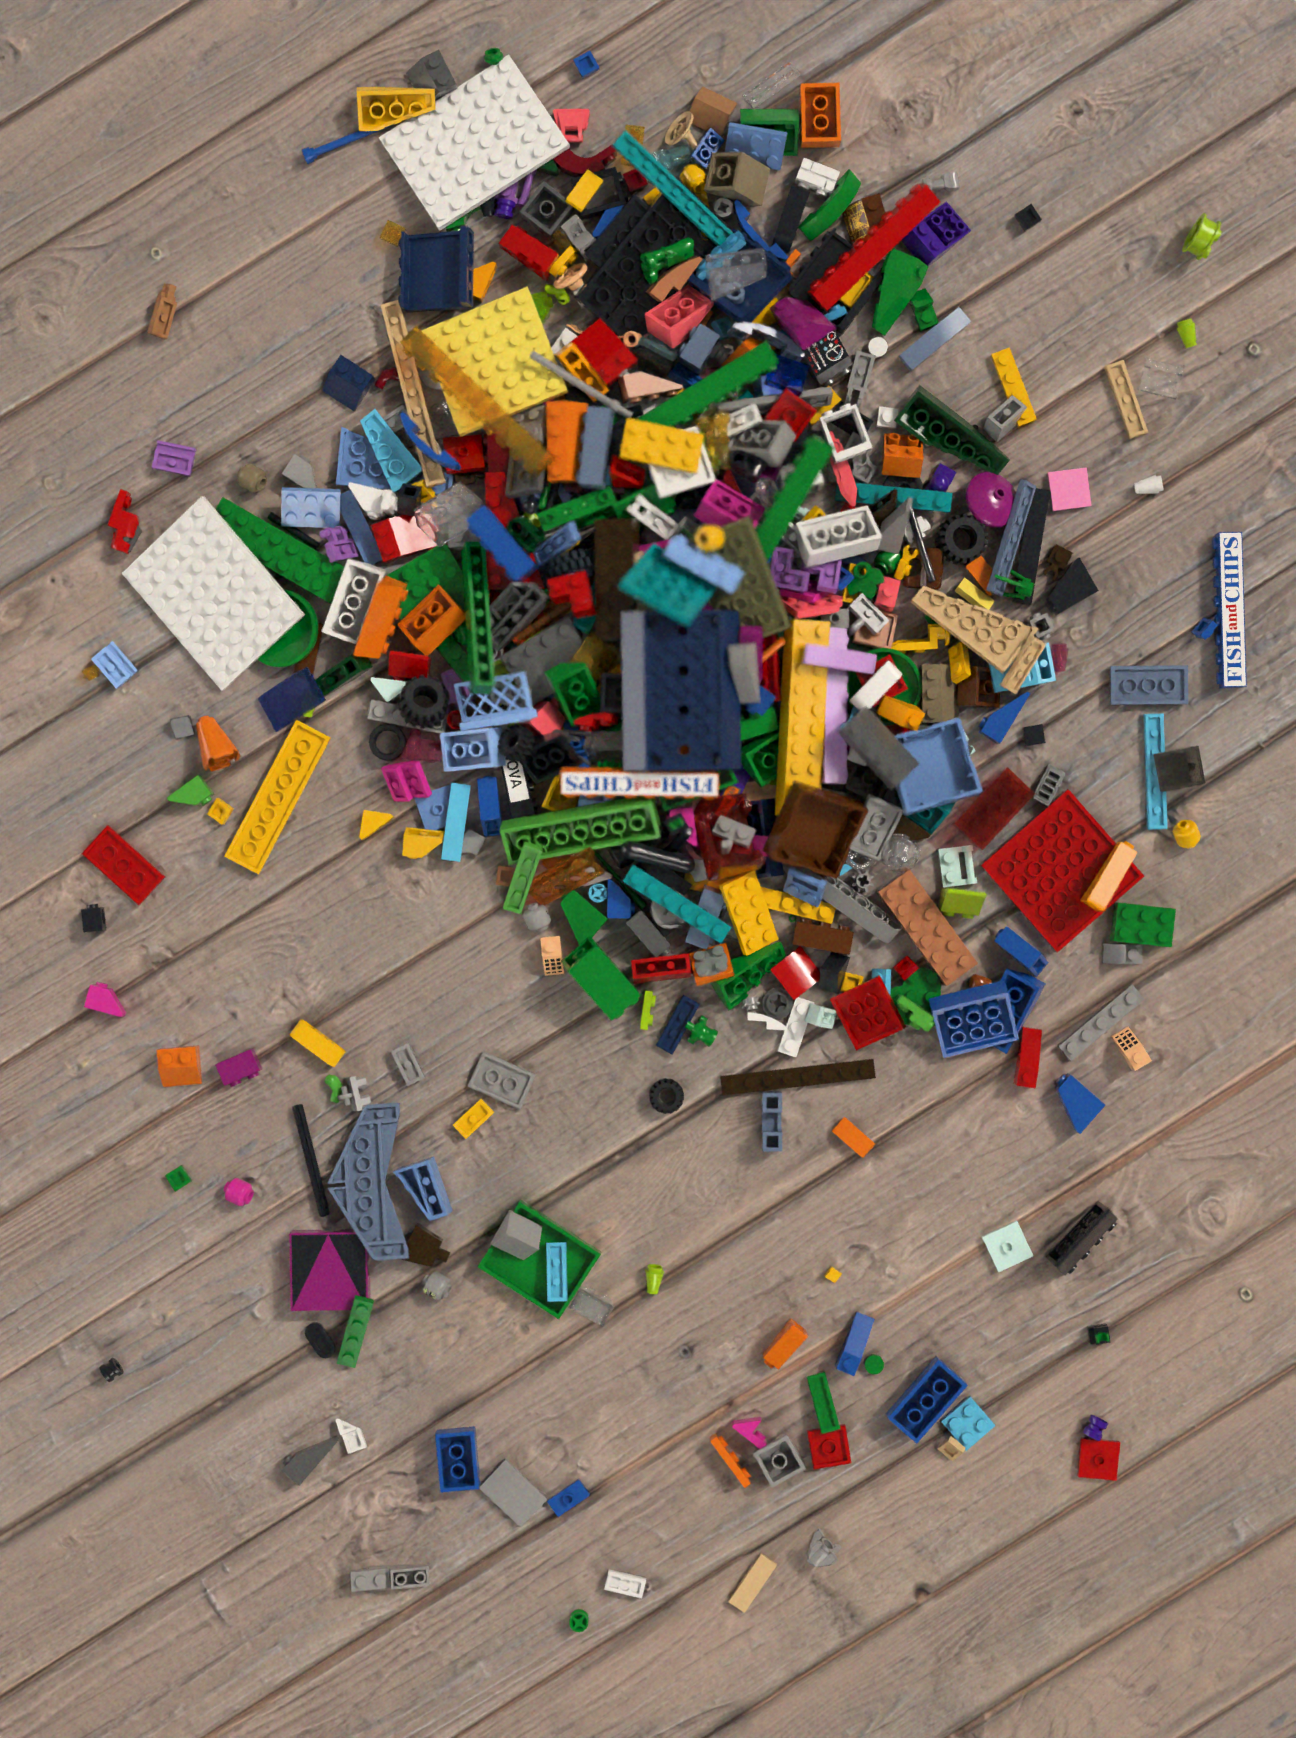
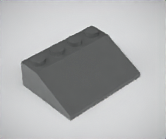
M568 617L499 657L509 674L525 672L528 688L531 689L532 706L553 694L544 674L545 671L560 663L585 662L589 671L596 668ZM520 677L514 678L515 685L521 687Z

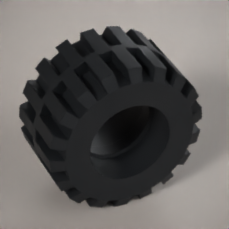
M955 515L940 525L941 528L937 530L936 534L938 537L935 538V542H938V546L936 548L942 551V557L945 556L947 562L952 561V564L956 565L959 563L961 565L979 558L981 553L985 551L986 548L984 546L988 544V540H985V538L988 537V532L984 533L985 525L981 526L979 524L980 521L975 520L973 515ZM957 528L965 530L970 537V546L967 550H961L954 544L953 533Z
M419 675L418 679L415 676L411 681L408 680L402 688L398 707L402 718L406 717L405 721L407 723L412 722L413 727L419 725L420 729H424L425 726L432 728L433 723L438 725L440 720L444 719L449 704L448 689L444 690V683L439 684L440 680L437 678L433 680L430 675L427 678H424V675ZM417 696H427L434 702V706L422 708L413 699Z

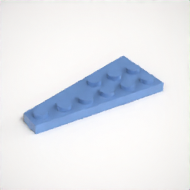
M341 427L336 485L349 487L350 482L380 490H391L369 440L362 435ZM423 472L420 473L408 484L411 485L415 482L423 480ZM444 472L446 483L431 488L435 495L452 496L454 478L452 475Z

